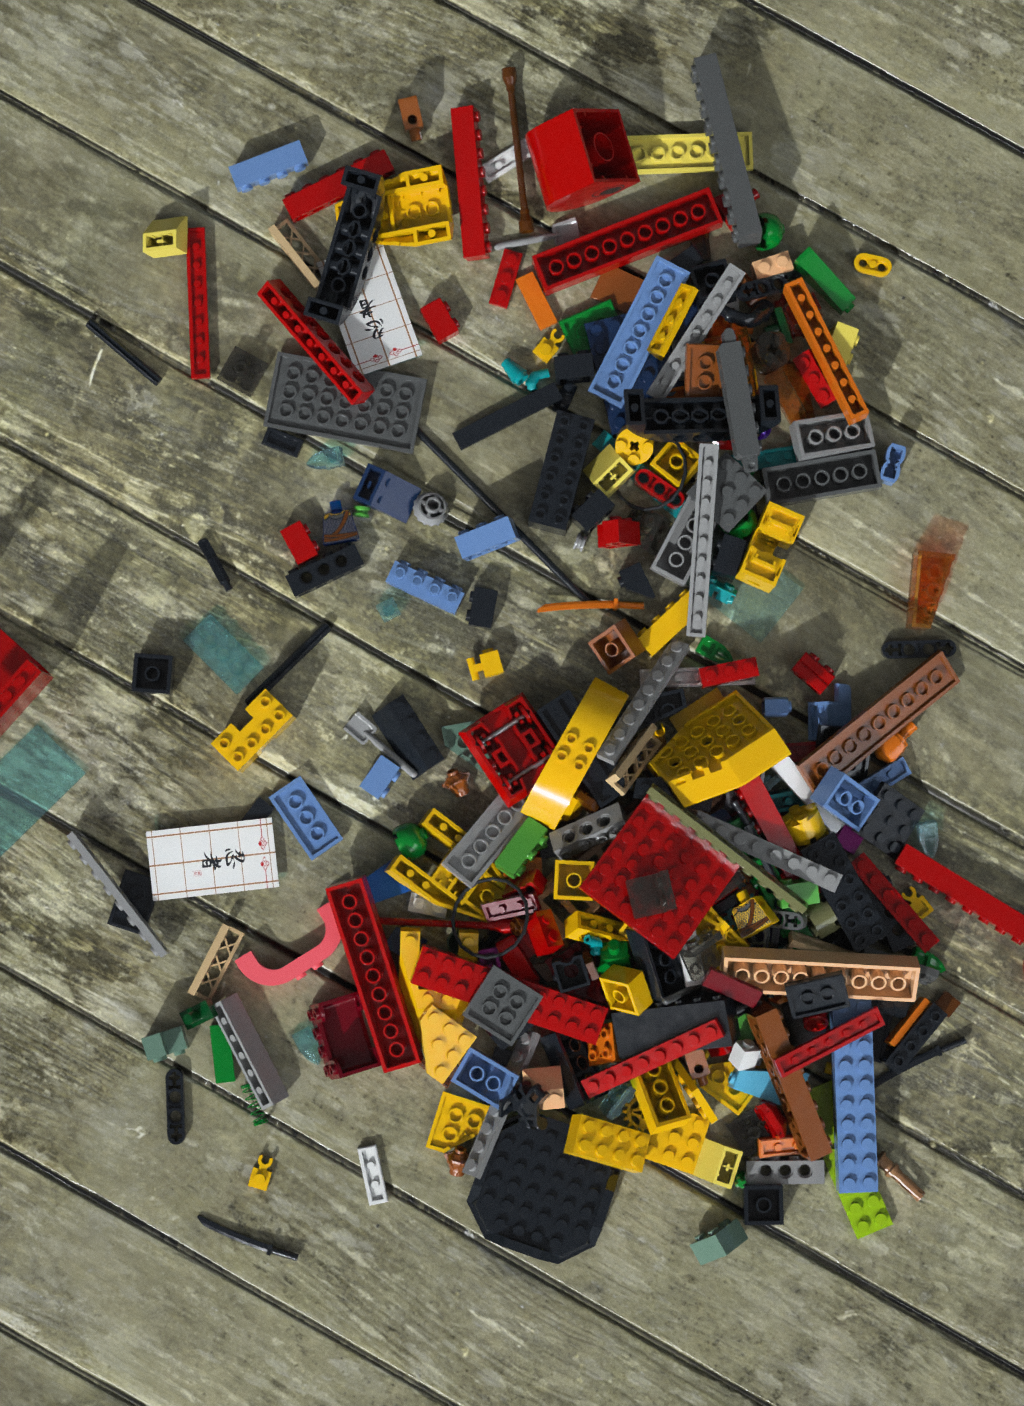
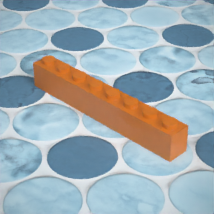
M800 277L785 284L783 294L849 426L867 418L869 410L803 278Z

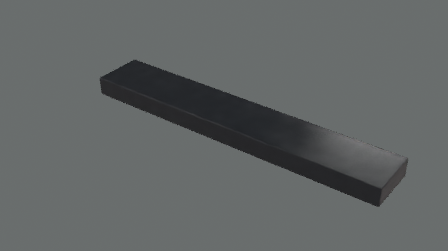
M555 382L452 434L462 451L563 400Z

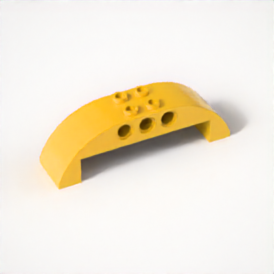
M597 677L594 678L520 811L521 813L553 831L555 830L628 699V694Z

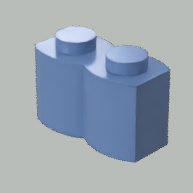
M891 443L886 449L883 457L884 464L879 470L882 484L892 486L897 481L900 475V464L906 455L905 446Z
M764 697L762 699V716L764 718L786 717L792 711V703L788 701V697Z

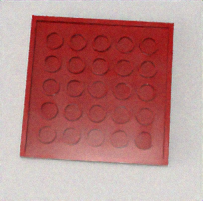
M646 794L579 886V889L672 959H675L740 865L731 863L726 858L727 855L713 849L707 839L702 840L695 834L694 829L690 826L689 828L685 827L680 823V818L676 815L668 814L662 804L653 802L648 797L649 794Z

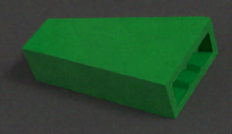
M810 247L795 260L793 264L794 270L798 271L803 279L840 315L844 312L849 313L853 309L856 297Z

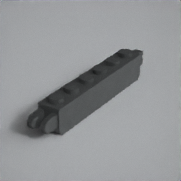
M728 327L721 335L722 344L716 351V358L733 456L737 460L742 461L745 473L758 470V456L762 451V443L757 437L759 425L754 420L756 408L754 402L751 403L752 386L748 384L747 380L749 368L744 363V358L746 357L745 347L741 346V341H736L733 328Z

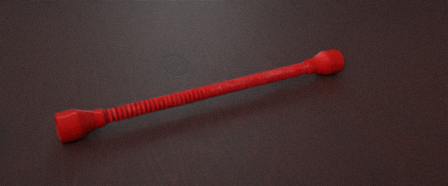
M379 917L382 925H420L423 927L442 926L452 928L451 920ZM501 919L491 922L455 920V927L469 929L486 928L501 934H512L510 929L512 919Z

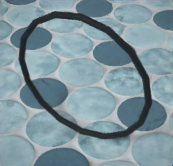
M679 442L673 443L677 445L683 457L684 473L679 488L670 499L659 506L644 508L631 504L621 495L619 489L616 491L618 497L629 507L642 511L661 509L672 502L682 490L687 476L686 455Z
M488 877L478 880L474 885L492 880L507 883L518 891L524 902L526 918L522 933L512 946L501 953L488 956L473 953L462 944L456 933L454 918L457 907L466 892L470 890L469 887L462 891L454 904L451 915L452 933L460 948L473 957L491 959L504 956L518 945L526 933L529 921L528 902L520 888L508 879Z

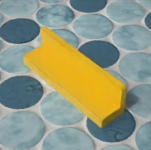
M681 283L647 348V351L658 360H663L699 291L696 287Z

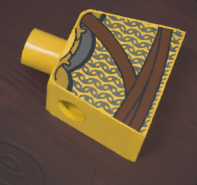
M746 889L736 894L740 905L733 908L732 913L742 940L751 938L779 921L762 896L750 898Z

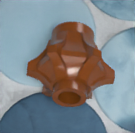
M457 768L448 770L446 772L448 776L442 783L443 788L449 789L457 798L468 794L470 791L468 788L469 771H458Z
M456 1146L453 1151L444 1153V1157L449 1164V1173L456 1177L464 1176L465 1173L462 1170L470 1154L463 1146Z

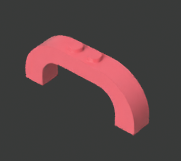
M328 902L317 909L326 928L325 936L319 945L280 969L265 967L260 963L253 950L235 960L238 968L247 978L258 984L275 986L287 983L294 978L298 981L307 975L306 971L310 968L316 970L324 965L322 961L332 955L341 942L330 903Z

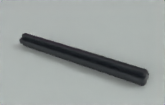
M324 622L245 699V703L249 705L264 689L270 691L331 631V627Z

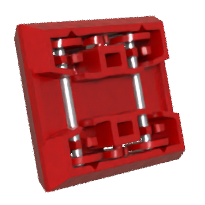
M523 692L458 733L508 808L530 794L545 767L544 762L547 763L557 745ZM526 724H527L528 726L533 725L535 729H532V728H529V729H528V727L526 726ZM543 741H544V743L546 744V745L544 746L545 752H544V751L542 750V748L540 747V745L543 743Z

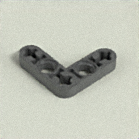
M772 909L775 915L779 913L783 916V923H775L762 931L764 934L763 941H759L756 935L752 936L749 947L763 944V947L760 948H769L771 927L788 930H801L807 925L806 915L800 912ZM797 917L798 920H801V924L798 925L796 922H789V919Z

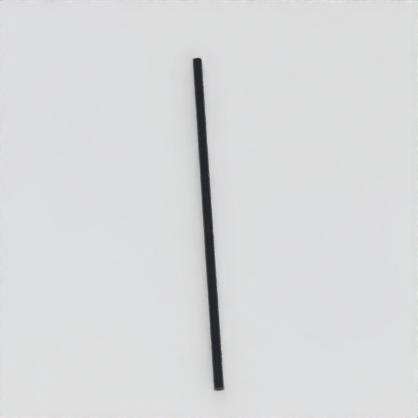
M418 427L417 436L496 516L502 514L507 516ZM515 524L521 541L581 601H591Z

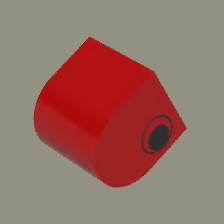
M572 108L534 127L525 135L545 207L549 212H561L587 206L641 182L619 109Z

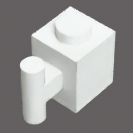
M751 1039L737 1040L733 1045L728 1060L738 1071L754 1070L755 1066L761 1065V1050Z

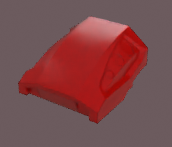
M764 1099L758 1102L754 1111L762 1122L765 1120L767 1123L765 1128L772 1138L775 1137L776 1140L785 1137L787 1120L779 1106Z

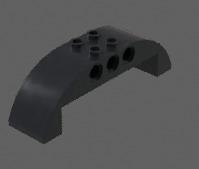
M348 165L345 166L341 184L346 186L347 189L315 298L308 296L303 315L339 326L352 312L364 286L378 239L385 203L383 176Z
M759 385L756 395L750 396L751 403L754 402L756 408L754 420L759 425V433L757 435L770 430L781 422L778 385ZM624 389L623 391L626 427L639 437L659 442L731 440L723 396L644 399L643 389Z

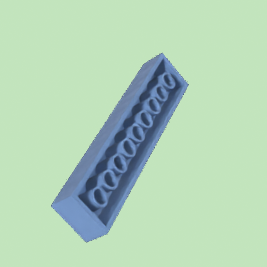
M849 999L850 1007L830 1011V1029L872 1008L871 1000ZM870 1032L831 1053L836 1190L839 1194L878 1192L873 1032Z

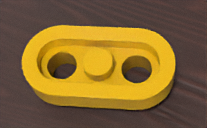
M868 253L858 254L853 262L857 272L876 277H885L892 269L889 259ZM864 261L866 266H860L859 262ZM879 265L884 266L885 270H884V271H880V270L878 269V266H879Z

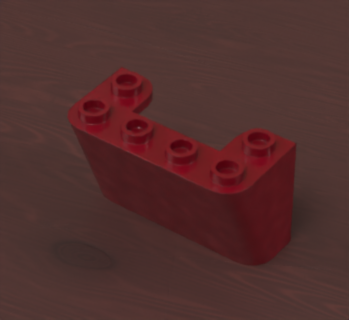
M358 991L310 1005L309 1010H307L308 1018L314 1026L312 1030L313 1036L319 1043L318 1053L320 1058H323L325 1064L323 1067L324 1073L331 1080L381 1066L376 1047H372L361 1012L364 1009Z

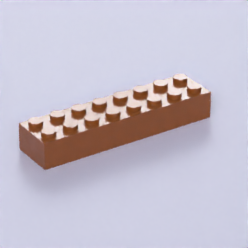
M765 1003L745 1012L800 1155L812 1162L832 1153L831 1146L833 1144L829 1135L825 1134L824 1128L826 1126L823 1119L818 1116V1105L811 1098V1087L804 1080V1069L801 1068L782 1078L772 1060L795 1048L790 1044V1033L781 1021L783 1020L781 1011Z

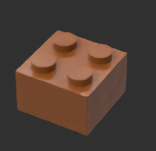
M625 618L588 642L609 675L646 651Z

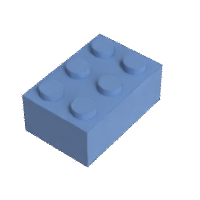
M502 514L493 518L494 521L491 523L482 522L477 524L474 530L465 529L458 532L459 536L454 538L462 559L470 561L520 541L521 539L513 519Z
M833 766L829 768L810 797L815 803L857 832L860 831L880 799L848 775Z

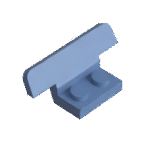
M834 684V702H808L809 741H816L818 724L844 726L851 720V688L849 685Z

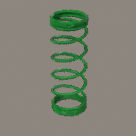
M249 1083L240 1086L241 1089L247 1088L242 1093L253 1092L246 1091L251 1088ZM252 1094V1095H250L249 1097L245 1098V1100H246V1101H247V1100H254V1099H256V1098L248 1099V1098H250L251 1096L254 1095V1094ZM255 1101L254 1103L250 1104L247 1108L259 1107L260 1105L251 1106L258 1102ZM261 1107L255 1110L254 1112L250 1113V1115L263 1114L262 1116L253 1121L254 1126H258L268 1122L267 1118L258 1120L266 1114L264 1112L255 1113L256 1111L260 1110Z

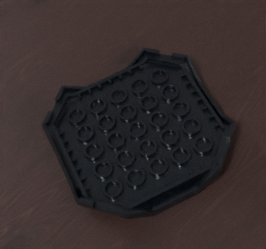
M539 1113L540 1117L547 1119V1128L545 1130H530L526 1127L524 1120L518 1121L520 1116L517 1114L504 1122L481 1179L475 1178L467 1203L484 1239L527 1256L559 1264L596 1245L615 1192L620 1171L618 1168L563 1153L570 1124Z

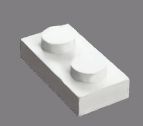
M411 892L408 911L446 918V908L434 905L417 893Z

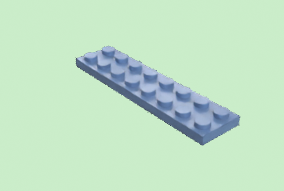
M658 255L656 256L588 392L622 409L624 405V389H632L650 354L647 348L680 284L686 283L691 272Z

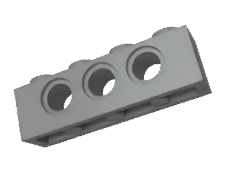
M617 802L550 832L549 837L554 853L560 860L568 859L575 854L616 837L628 820L626 811Z
M790 1155L788 1159H781V1156L769 1157V1159L750 1156V1159H745L746 1184H825L824 1160L817 1159L811 1162L808 1159H800L799 1155ZM806 1164L809 1166L807 1174L799 1173L801 1165ZM763 1165L770 1166V1172L767 1175L760 1173V1168ZM782 1165H789L790 1171L788 1174H780V1167Z

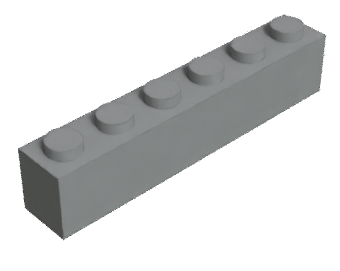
M235 993L213 1004L218 1013V1016L215 1018L261 1109L264 1110L289 1097L286 1087L282 1083L238 994Z

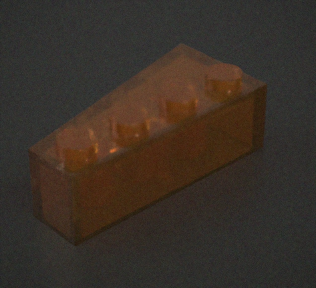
M922 550L912 553L906 618L907 629L927 630L931 628L940 596L943 593L944 585L956 554Z

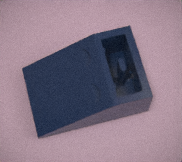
M368 463L353 499L362 505L406 524L413 510L414 500L417 499L422 489L386 470Z

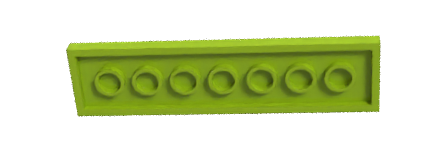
M829 1080L811 1088L812 1092H810V1095L818 1105V1116L823 1119L826 1126L824 1128L825 1134L829 1135L833 1144L831 1146L832 1153L822 1158L836 1188L832 1080ZM879 1189L878 1192L839 1194L837 1191L857 1239L893 1225Z

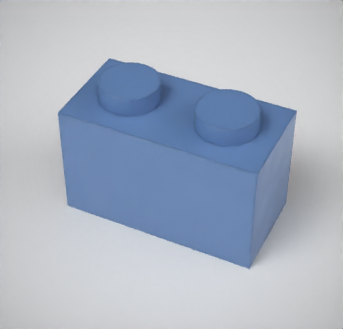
M380 755L360 784V787L378 800L381 797L385 798L390 791V788H388L392 781L395 783L400 777L401 773L399 770L401 768L383 755Z

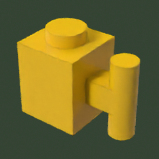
M493 648L482 650L483 654L479 655L481 663L475 664L474 657L466 659L472 681L480 679L478 674L480 671H484L485 678L504 673L498 650H493Z

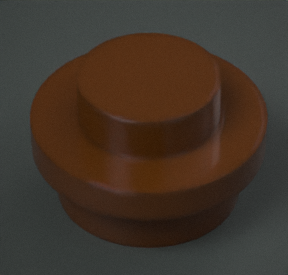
M514 917L510 923V929L516 936L522 933L525 922L524 918Z

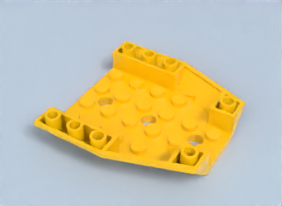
M735 690L690 719L646 767L655 777L660 776L670 787L675 799L686 808L744 786L791 755V752L776 729Z

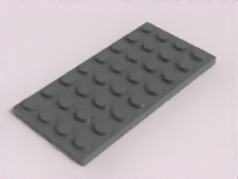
M278 352L263 426L413 455L428 380L376 370L363 375L375 391L365 403L351 405L311 357Z

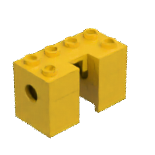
M769 501L760 515L756 529L739 564L735 579L770 593L776 586L786 563L785 559L773 556V552L777 546L786 550L790 548L797 537L805 516Z
M264 689L245 708L253 718L241 731L234 724L230 723L211 743L237 771L242 773L263 753L262 750L272 739H277L296 719L267 689Z

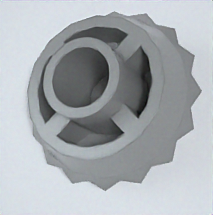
M431 491L418 495L412 507L417 520L431 527L433 525L438 526L448 517V503L444 497Z

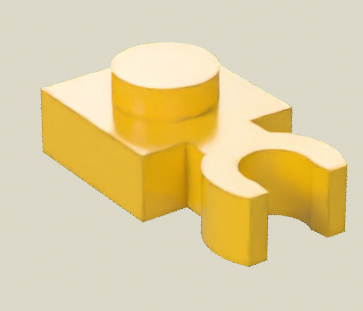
M556 328L551 331L549 340L543 337L532 351L546 364L558 352L559 348L556 344L562 343L565 338L564 335L559 339L554 337V334L557 332Z
M910 886L911 896L907 897L904 892L901 893V896L908 900L911 908L921 919H924L934 909L923 895L917 898L915 888Z
M261 1154L258 1158L260 1166L259 1168L253 1167L248 1186L267 1191L272 1171L267 1169L272 1165L273 1158L270 1157L269 1163L265 1164L262 1161L263 1155Z

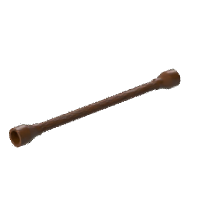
M506 67L501 71L509 97L516 172L518 175L521 206L518 223L519 233L528 234L534 232V223L527 206L520 131L518 128L515 97L517 71L515 67Z

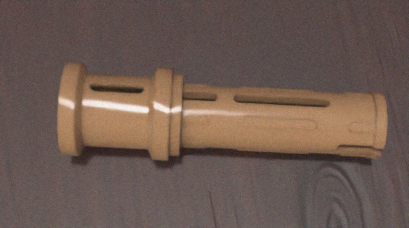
M882 1151L877 1156V1166L885 1172L884 1175L886 1177L894 1179L916 1201H919L925 1192L899 1169V1164L891 1161L886 1156L887 1153Z

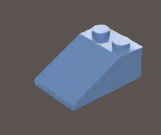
M470 1047L451 1081L499 1110V1101L512 1092L520 1076L475 1047Z

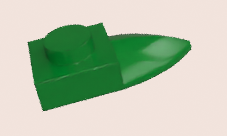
M707 635L705 638H702L695 652L710 661L712 660L717 663L733 661L727 648Z
M918 947L912 949L911 956H917L919 964L939 970L940 973L946 971L943 963L935 955L929 952L924 953Z

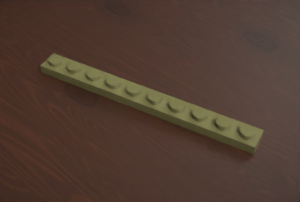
M654 783L651 784L646 793L649 794L648 797L653 802H659L664 806V810L668 814L676 815L680 818V823L687 828L690 826L694 829L695 834L702 840L707 839L713 849L727 855L726 858L733 864H739L745 874L748 876L753 875L757 878V882L762 887L771 889L777 899L781 901L784 899L789 903L788 906L797 913L799 911L803 914L807 910L808 903L687 808H684Z

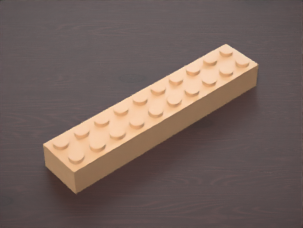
M722 946L720 971L763 989V994L787 995L784 983L842 970L849 999L915 1002L920 974L917 956Z

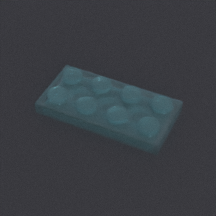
M211 614L183 640L237 695L264 669Z

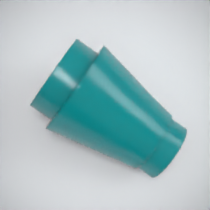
M510 358L505 359L501 364L513 384L519 386L527 380L529 376L527 370Z

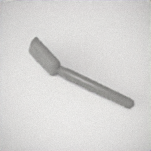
M574 217L553 224V233L495 243L494 249L498 251L554 239L555 245L559 246L581 237L578 221Z
M357 711L343 729L360 744L363 745L370 740L374 746L412 778L417 776V771L378 738L373 736L377 730L376 726Z

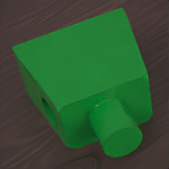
M611 940L609 942H602L601 954L595 956L599 974H603L613 964L633 968L632 952L627 941Z

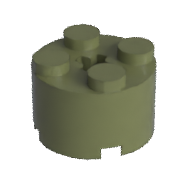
M819 895L820 903L808 905L804 914L807 917V923L810 926L809 930L812 936L821 940L841 927L840 924L836 926V915L827 901L822 902L823 896Z

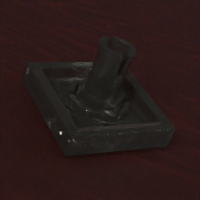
M235 346L217 380L251 398L269 364Z
M755 1106L726 1124L746 1158L758 1152V1142L755 1139L758 1141L760 1137H770L765 1128L767 1123L765 1120L762 1122L754 1111Z

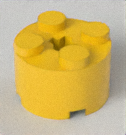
M626 425L623 426L616 438V453L632 466L642 464L650 458L653 453L654 441L639 437L629 431ZM632 441L634 443L638 441V446H632Z
M815 803L803 806L793 805L782 818L796 846L807 845L811 843L810 839L816 837L817 840L826 832L825 823Z

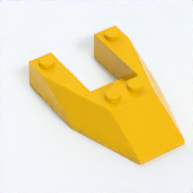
M431 808L423 816L418 826L424 828L429 835L449 849L433 874L429 876L402 854L396 855L384 872L434 905L453 911L456 900L468 886L444 868L441 863L467 832L437 809ZM492 863L480 879L488 877L503 878V876L495 867V864ZM492 880L477 884L466 892L459 902L456 912L487 922L481 904L484 901L503 898L502 894L507 883Z
M401 927L399 983L419 1043H422L419 1018L430 1003L462 1025L465 1018L462 1013L468 1002L410 983L420 953V928ZM459 929L458 937L462 944L473 953L478 954V929ZM458 944L459 956L478 961V957L471 956L460 948Z

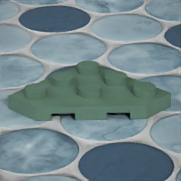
M476 721L442 726L444 746L484 773L458 734Z

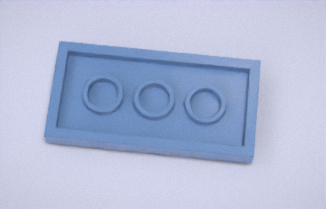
M301 776L268 797L311 861L343 840V837Z

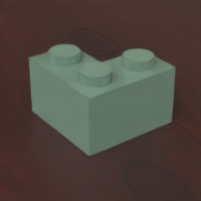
M183 1025L141 1038L147 1060H153L154 1063L167 1059V1055L174 1053L175 1056L186 1053L185 1049L189 1048Z
M727 1218L718 1223L720 1227H714L709 1230L708 1234L702 1232L694 1237L695 1241L690 1244V1247L700 1265L728 1255L748 1239L738 1218L733 1220Z

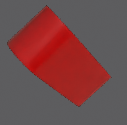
M640 469L634 476L635 485L661 503L670 499L677 490L648 469ZM645 474L648 477V482H640L638 476ZM661 485L664 488V492L661 494L656 493L654 486ZM680 491L677 495L680 499L679 504L670 502L666 506L671 509H678L684 502L683 493Z
M514 934L496 943L499 953L515 943L517 938ZM520 943L504 956H501L512 974L540 982L538 973Z

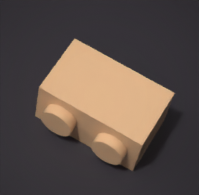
M787 250L752 262L750 269L754 280L793 271L794 267Z

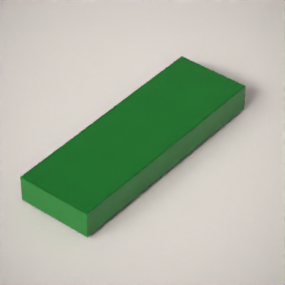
M219 1024L210 1025L216 1084L234 1082L236 1078L233 1052Z

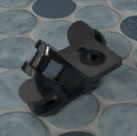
M525 1080L521 1084L516 1085L511 1094L499 1101L498 1116L502 1118L512 1111H517L520 1116L518 1121L524 1120L528 1129L545 1130L548 1126V1121L546 1118L539 1116V1106L550 1094L547 1091L544 1092L539 1083L532 1086L530 1081ZM535 1094L538 1096L536 1101L532 1099ZM507 1101H509L510 1104H509L508 1107L504 1110L503 1108H504L505 1103H506Z

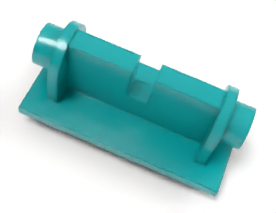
M710 575L709 596L712 597L714 591L718 593L715 599L725 604H732L735 598L733 596H736L738 591L735 589V586L727 582H719L715 576Z

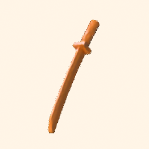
M614 598L613 601L550 603L540 607L537 612L613 608V611H616L618 608L644 610V602L618 601V598Z

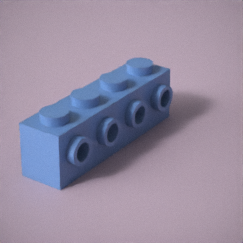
M297 140L228 168L237 191L246 193L251 191L254 186L269 184L272 179L285 178L288 176V173L293 171L301 172L309 164L300 140Z
M395 560L386 579L387 584L450 614L456 615L465 596L461 587L454 584L448 586L444 584L445 580L440 577L427 576V571L421 568L417 570L410 568V563L404 560H400V562Z

